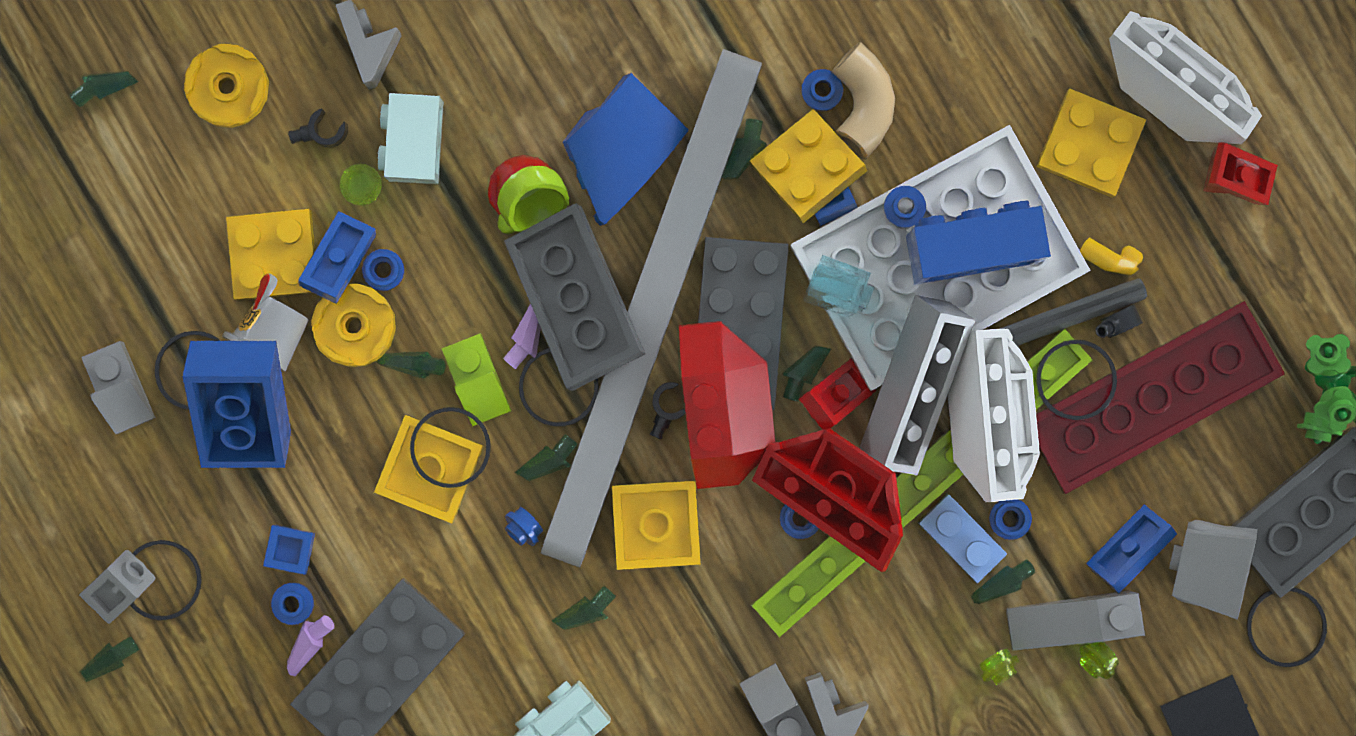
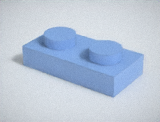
M946 494L918 522L976 583H979L1007 555L949 494Z

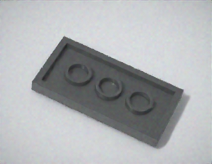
M575 203L504 241L566 389L573 391L645 355V351L582 206Z
M706 237L698 323L723 322L734 334L767 361L772 410H775L788 244Z
M1349 427L1343 432L1342 436H1338L1231 525L1233 527L1258 529L1250 566L1277 598L1283 597L1356 536L1355 427Z
M403 578L290 705L325 736H375L466 633Z

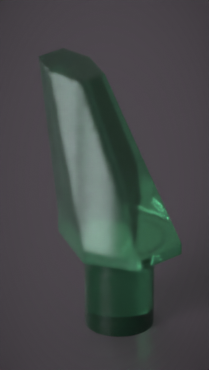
M129 71L84 74L81 77L84 83L70 93L69 96L77 106L82 107L95 95L101 100L105 96L138 83L139 80Z
M746 119L744 138H736L732 153L722 175L723 179H738L749 167V161L766 147L767 143L760 140L763 121Z
M815 345L782 373L783 376L789 378L783 398L799 402L804 383L812 385L831 348Z
M428 352L384 353L377 360V363L381 366L423 379L430 374L442 375L446 368L443 359L432 358Z
M564 434L552 450L545 446L543 450L514 473L527 481H531L567 468L570 464L565 459L577 446V443Z
M1027 559L1013 568L1007 565L973 592L971 598L974 603L981 604L1019 591L1022 588V581L1035 574V569Z
M604 585L591 600L584 596L580 601L551 621L562 629L567 630L607 619L608 616L603 611L616 598V595Z
M131 636L113 647L108 643L79 671L80 676L85 682H88L124 666L122 663L124 659L140 649Z

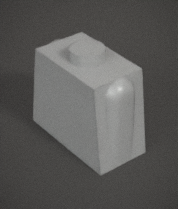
M1201 520L1188 522L1183 546L1174 545L1169 569L1177 571L1172 596L1178 601L1201 606L1238 620L1258 529L1224 526Z

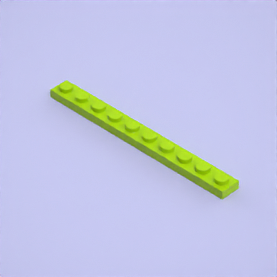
M1062 329L1027 360L1033 374L1036 410L1044 404L1039 396L1036 385L1038 366L1044 355L1051 348L1062 342L1075 340L1066 329ZM1079 344L1063 346L1054 351L1046 360L1041 373V386L1047 400L1092 361L1091 357ZM951 428L927 449L918 475L899 473L896 476L902 528L963 475L953 459ZM828 536L751 605L773 631L781 637L860 567L865 560L831 536Z

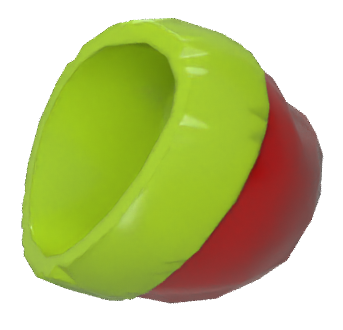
M528 155L511 157L497 166L490 176L488 199L490 205L499 215L498 228L503 234L508 235L514 232H522L566 209L569 205L568 191L563 180L546 162L538 157Z

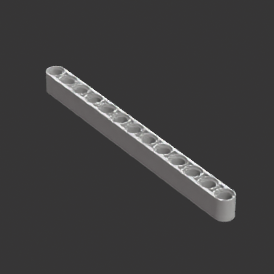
M723 49L628 309L629 317L645 351V355L604 375L541 550L543 555L579 568L581 567L762 66L761 62Z

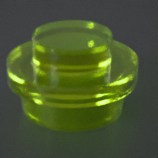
M355 164L347 168L342 174L340 190L344 198L350 203L365 206L373 203L379 197L382 190V180L378 172L371 166Z
M1084 643L1080 647L1079 651L1082 656L1080 664L1089 675L1094 678L1100 676L1104 679H1110L1115 674L1114 668L1119 664V661L1114 652L1105 643Z
M1008 648L1001 650L979 664L983 671L981 678L984 682L993 680L995 685H998L1017 674L1014 666L1020 660L1017 655L1012 656Z

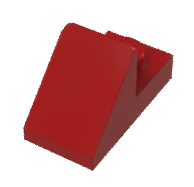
M1218 142L1211 155L1203 191L1228 193L1253 204L1268 205L1278 165L1225 142Z
M850 358L802 395L799 400L810 416L824 430L835 426L877 390H869L854 361Z

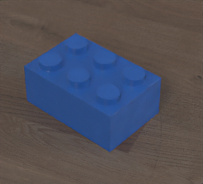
M1029 200L1005 204L995 214L988 215L987 208H978L961 212L960 216H956L955 221L945 222L944 215L919 219V223H915V227L906 235L914 285L1038 264L1051 257L1042 206L1030 207Z
M190 341L182 377L201 468H285L291 428L277 342Z

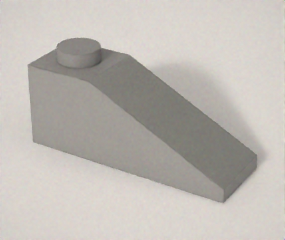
M1129 590L1121 591L1119 594L1114 592L1006 608L1012 650L1104 642L1145 636L1139 593Z

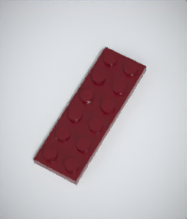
M1243 301L1117 369V387L1114 397L1109 405L1099 414L1088 419L1070 420L1056 415L1048 408L1036 413L1039 451L1062 493L1067 494L1285 375L1246 302ZM1112 373L1056 402L1052 406L1058 411L1072 416L1087 415L1096 411L1105 403L1110 394Z

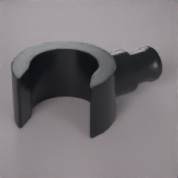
M321 108L311 115L308 125L300 126V129L291 130L288 132L291 144L314 140L323 147L332 148L340 145L346 139L348 124L343 122L334 137L329 139L321 138L317 131L318 124L325 114V111Z
M1135 304L1100 319L1101 324L1096 327V334L1101 338L1107 336L1112 338L1142 324L1143 321Z
M675 382L662 384L653 395V407L657 414L653 421L655 424L649 434L662 440L665 430L669 428L671 421L681 418L686 413L685 409L679 410L676 413H667L659 405L660 395L665 390L673 389L679 385Z

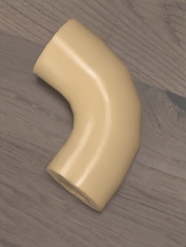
M858 42L832 70V73L850 90L854 101L853 111L838 128L836 134L858 157L867 159L881 143L892 123L895 95L890 76L885 68L864 44Z

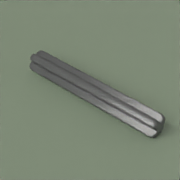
M1137 278L1000 329H1009L1013 336L1012 341L1018 346L1142 301L1147 298V291L1143 281Z

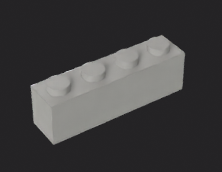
M915 295L859 449L892 471L918 475L975 319L948 301Z

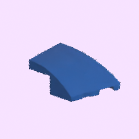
M632 73L621 78L601 106L585 112L563 141L570 161L576 166L577 178L581 188L587 189L596 211L593 217L600 226L605 225L639 191L689 130Z

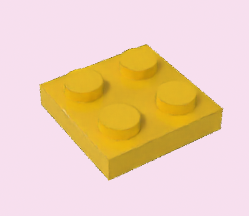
M1069 88L1036 167L1113 198L1118 192L1146 119Z
M814 109L749 161L753 169L802 223H805L867 172V168L860 158Z
M310 209L226 217L234 300L256 299L260 281L265 274H272L278 280L275 289L269 297L313 293L300 287L298 282L315 252L312 211Z
M405 415L374 493L452 524L469 483L454 488L440 487L430 483L419 474L411 459L410 442L413 431L421 420ZM425 422L417 433L414 449L417 462L425 474L438 482L453 484L472 477L484 445Z
M695 481L612 486L617 570L701 565Z

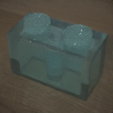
M822 255L816 263L803 301L851 318L857 311L862 312L863 309L866 310L874 290V285L868 283L871 273Z

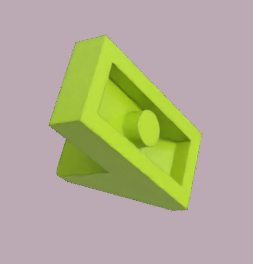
M481 333L442 348L456 384L454 386L464 410L475 415L482 423L512 411ZM468 416L472 426L478 425L472 418Z

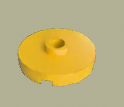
M218 44L212 46V48L199 53L193 58L185 73L184 91L190 106L198 117L216 127L233 128L250 122L261 112L268 99L269 80L265 67L253 53L238 45ZM227 80L234 81V90L229 94H224L221 90L222 84Z
M357 283L347 285L337 304L322 297L317 303L311 319L312 332L319 351L332 362L347 367L367 366L380 359L391 346L396 331L395 314L387 299L373 288ZM354 319H359L362 325L361 329L357 333H350L349 323Z

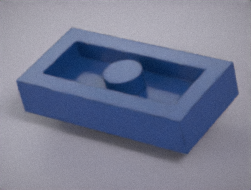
M338 211L298 280L299 286L337 304L376 237V229Z
M1144 504L1086 564L1092 572L1119 594L1177 533L1170 524Z

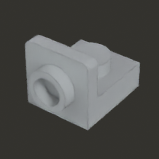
M125 550L79 596L110 624L156 578L129 550Z

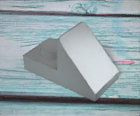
M352 0L336 4L362 81L369 90L376 88L400 41L401 33L398 28H393L367 37L368 33L373 32V28L365 8L358 10Z
M116 342L81 357L95 389V392L90 394V397L115 434L155 418L124 342Z
M776 663L739 683L768 736H816Z
M820 672L805 677L824 735L855 736L868 709V703L863 701L835 711L833 706L840 704V700L833 680L824 682Z

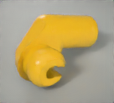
M1090 237L1080 249L1084 259L1104 271L1123 275L1136 273L1139 270L1137 266L1143 260V254L1132 246H1125L1119 255Z

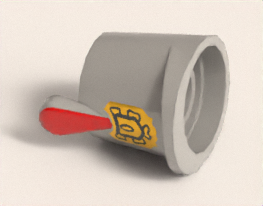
M265 274L260 281L253 306L233 333L224 331L222 337L227 341H276L281 370L286 372L309 320L292 308L269 297L275 289L278 280L272 274Z

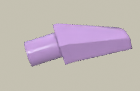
M531 304L514 335L511 337L516 344L503 358L514 369L520 365L528 354L534 358L537 355L541 327Z
M324 615L315 623L303 622L287 661L289 675L296 676L316 652L323 647V637L334 629V623L331 618Z

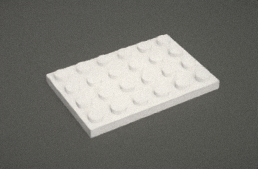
M1010 125L897 187L911 186L919 190L926 201V212L923 218L944 215L945 222L955 221L956 216H960L963 211L978 208H987L988 215L998 213V209L1003 208V205L1018 201L1029 200L1030 207L1042 206L1051 257L1033 265L914 285L906 235L915 226L910 228L897 227L889 222L884 213V201L893 189L790 245L870 391L883 385L915 295L952 303L975 319L971 331L983 330L1091 271ZM901 199L898 202V209L903 214H909L913 210V205L908 199Z

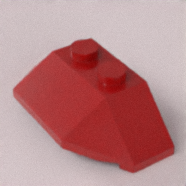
M721 321L679 325L682 386L690 456L697 489L739 485L760 463L767 446L776 443L767 361Z
M830 428L768 445L752 481L880 572L886 571L903 537L896 473Z

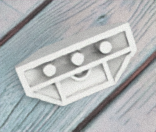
M1130 11L1109 38L1120 88L1184 140L1242 144L1262 117L1259 110L1252 106L1250 97L1237 76L1173 25L1153 18L1140 17L1138 13Z
M1009 329L971 331L948 392L954 462L985 502L1024 499L1027 491L1025 486L1032 477L1040 455L1032 369L1021 350L1012 341L1013 336Z

